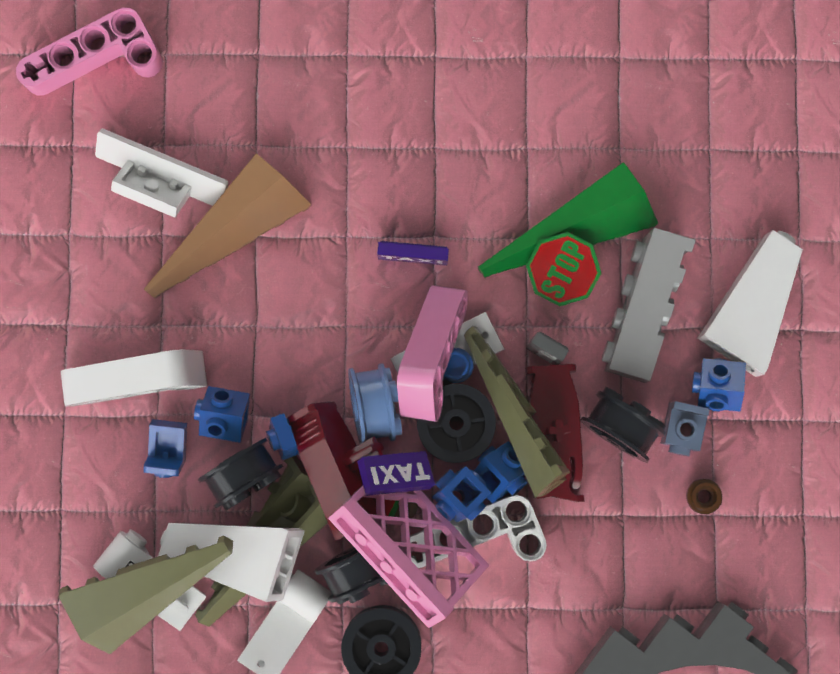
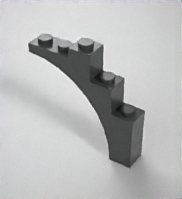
M717 601L694 634H691L694 627L678 614L673 619L663 614L639 648L636 645L640 640L622 626L618 632L610 626L575 674H658L686 666L707 665L742 669L754 674H797L798 670L781 657L775 662L767 656L766 653L769 648L751 635L748 640L746 639L754 626L746 621V618L749 616L748 613L733 602L726 606Z

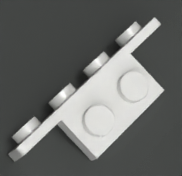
M102 128L97 133L95 155L99 159L121 167V170L112 180L111 191L176 217L189 197L213 206L228 188V181L106 129Z

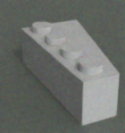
M653 228L643 238L642 242L636 241L631 255V261L636 262L632 275H626L621 294L626 295L623 309L617 307L611 325L612 328L616 329L613 342L607 341L602 355V361L607 362L606 372L643 383L651 380L665 336L660 331L662 326H667L675 306L674 299H671L670 296L672 292L676 293L680 283L682 284L686 269H684V265L680 264L683 255L688 251L692 252L695 239Z

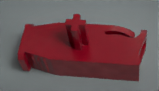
M576 364L529 366L525 368L526 375H533L530 382L531 388L529 389L528 401L536 411L531 417L570 471V473L564 476L567 480L545 496L536 497L535 499L551 496L574 502H585L584 495H575L570 491V488H580L583 473L579 400L575 385L573 384V378H571L570 374L576 372Z
M335 401L312 403L288 416L287 421L292 427L298 454L335 541L346 537L328 518L363 485L357 461L363 456L383 455L382 450H384L382 443L377 442L375 437L357 446L351 432L337 410ZM361 497L357 501L368 514L377 515L376 498Z

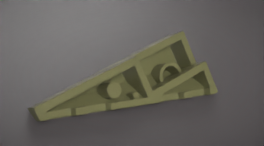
M472 326L464 334L466 342L535 498L545 496L567 480L564 476L570 473V471L531 417L536 413L535 409L477 327Z

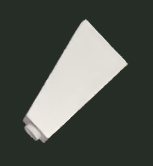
M772 230L764 235L697 338L729 360L745 362L746 371L755 377L764 375L769 367L803 250L795 245L796 240L791 235L783 231L776 232Z
M168 523L167 529L162 534L160 540L161 548L158 556L167 554L170 558L185 554L187 547L197 545L201 549L217 544L218 537L226 536L233 540L232 554L204 577L265 602L284 600L305 530L283 527Z

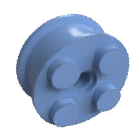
M383 363L378 364L377 370L355 373L353 368H349L350 397L359 443L361 444L372 437H389L390 441H395L397 435H402V425L399 413L396 414L394 402H398V391L395 380L392 381L390 368H385Z

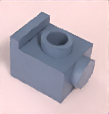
M677 401L669 402L664 423L666 425L664 429L666 435L661 437L660 444L669 445L668 452L683 456H690L691 451H700L710 409ZM683 423H688L692 428L691 434L687 437L682 435L680 431Z

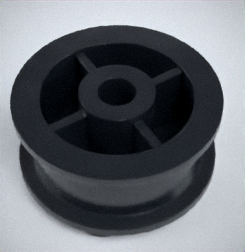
M448 384L443 386V406L437 422L417 419L418 435L427 451L436 458L451 463L466 462L481 455L490 445L496 429L495 412L489 400L479 390L465 384ZM458 417L462 420L463 426L460 430H453L450 427L449 421L451 418Z
M605 387L603 392L598 391L596 395L600 400L589 417H582L580 421L616 448L642 462L648 463L650 459L646 454L658 436L664 437L666 435L664 431L666 425L650 416L651 411L640 403L632 401L629 405L623 402L624 398L619 393L608 387Z
M266 438L224 460L217 467L198 479L199 482L205 481L217 500L214 505L215 508L223 505L227 511L251 496L248 491L250 487H253L255 492L281 477L278 470L284 466L282 464H275L264 446L268 441Z
M354 546L329 559L315 569L316 575H323L332 593L328 598L331 603L337 602L342 604L348 600L350 603H354L370 594L369 587L378 583L380 586L388 584Z
M389 605L368 607L359 612L347 626L341 645L342 659L349 674H413L421 657L420 632L413 619L399 608ZM378 642H385L388 645V650L379 652L375 645Z

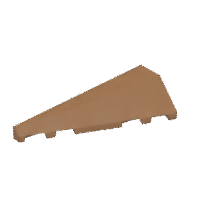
M256 153L144 290L152 297L157 298L164 291L188 280L193 274L205 267L212 266L248 245L274 227L277 228L296 214L308 210L311 203L283 175Z

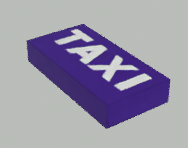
M380 241L378 242L377 256L378 260L447 266L449 248Z
M426 451L363 456L357 461L366 496L427 490L435 485Z

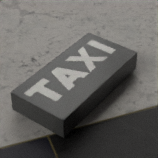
M541 331L534 335L526 348L552 365H559L563 362L569 352L566 346Z

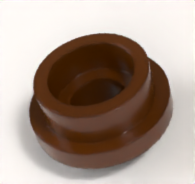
M698 479L688 487L686 500L693 511L699 514H710L720 507L722 491L714 481ZM703 489L709 493V500L706 503H701L698 500V493Z

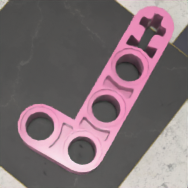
M123 7L24 57L16 67L17 79L31 93L45 95L123 54L135 72L142 77H152L159 73L163 60L137 12L131 8ZM126 23H136V27L131 33H121V29ZM98 38L105 39V43L100 49L91 50V44L94 40ZM141 53H152V57L147 63H137V58ZM67 54H74V59L69 65L60 66L62 57ZM49 64H51V66L55 69V71L52 73V70L48 66ZM39 71L37 73L39 78L33 81L35 79L34 73Z
M433 285L430 287L398 370L397 391L401 416L434 422L439 420L443 406L442 380L465 318L468 303L467 290Z

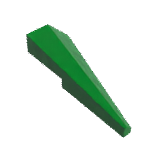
M623 162L478 266V270L486 278L503 271L523 267L527 264L539 240L567 231L596 245L597 243L624 237L644 229H651L659 223L645 190Z

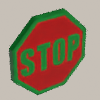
M568 231L539 240L526 264L534 293L559 307L588 298L602 274L593 244Z

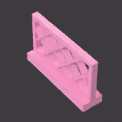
M362 485L328 518L428 628L445 619L453 611V606L489 567V564L450 521L438 512L435 505L421 490L366 496L364 486ZM361 497L376 498L377 515L368 514L357 501ZM384 499L399 501L400 517L385 516ZM408 502L418 504L422 509L423 520L410 519L408 517ZM386 524L401 526V542H393L386 534ZM409 526L424 528L425 545L410 543ZM432 529H439L447 536V547L433 546ZM411 551L425 552L426 570L418 569L411 561ZM434 553L448 555L449 572L435 571ZM457 556H465L475 569L470 574L458 573ZM436 578L450 580L451 596L448 599L437 590Z

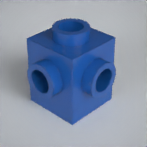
M703 358L701 372H694L692 393H698V406L712 411L728 410L741 412L745 393L746 363L727 361L722 358Z
M208 386L204 399L197 400L194 411V420L199 421V436L241 443L249 417L250 393Z
M509 441L497 449L494 446L489 447L478 458L480 463L474 471L482 477L486 483L485 486L492 492L487 497L492 504L507 493H510L512 496L516 495L527 484L528 481L524 478L525 473Z
M465 466L456 473L451 469L436 482L435 485L439 490L432 498L437 502L435 507L444 518L449 521L454 519L458 523L466 518L472 521L486 507L483 501L492 492L485 486V481L478 473L469 470ZM452 492H459L462 496V501H460Z

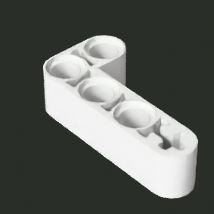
M180 349L163 351L60 371L65 406H79L167 390H189L207 386L203 351Z
M509 495L493 504L489 503L479 514H486L492 519V528L486 534L476 533L473 529V520L470 521L468 518L458 523L454 519L450 521L472 547L507 533L513 550L525 561H536L546 551V539L529 500L523 496ZM512 501H520L525 507V514L518 521H512L506 515V508ZM432 529L435 546L445 547L439 540L442 531ZM424 530L410 535V543L416 541L417 544L425 545ZM528 534L535 535L539 543L537 550L531 554L523 553L519 546L522 537ZM422 552L423 559L418 561L415 556H411V561L417 568L426 566L425 552ZM446 554L434 555L435 562L448 557Z

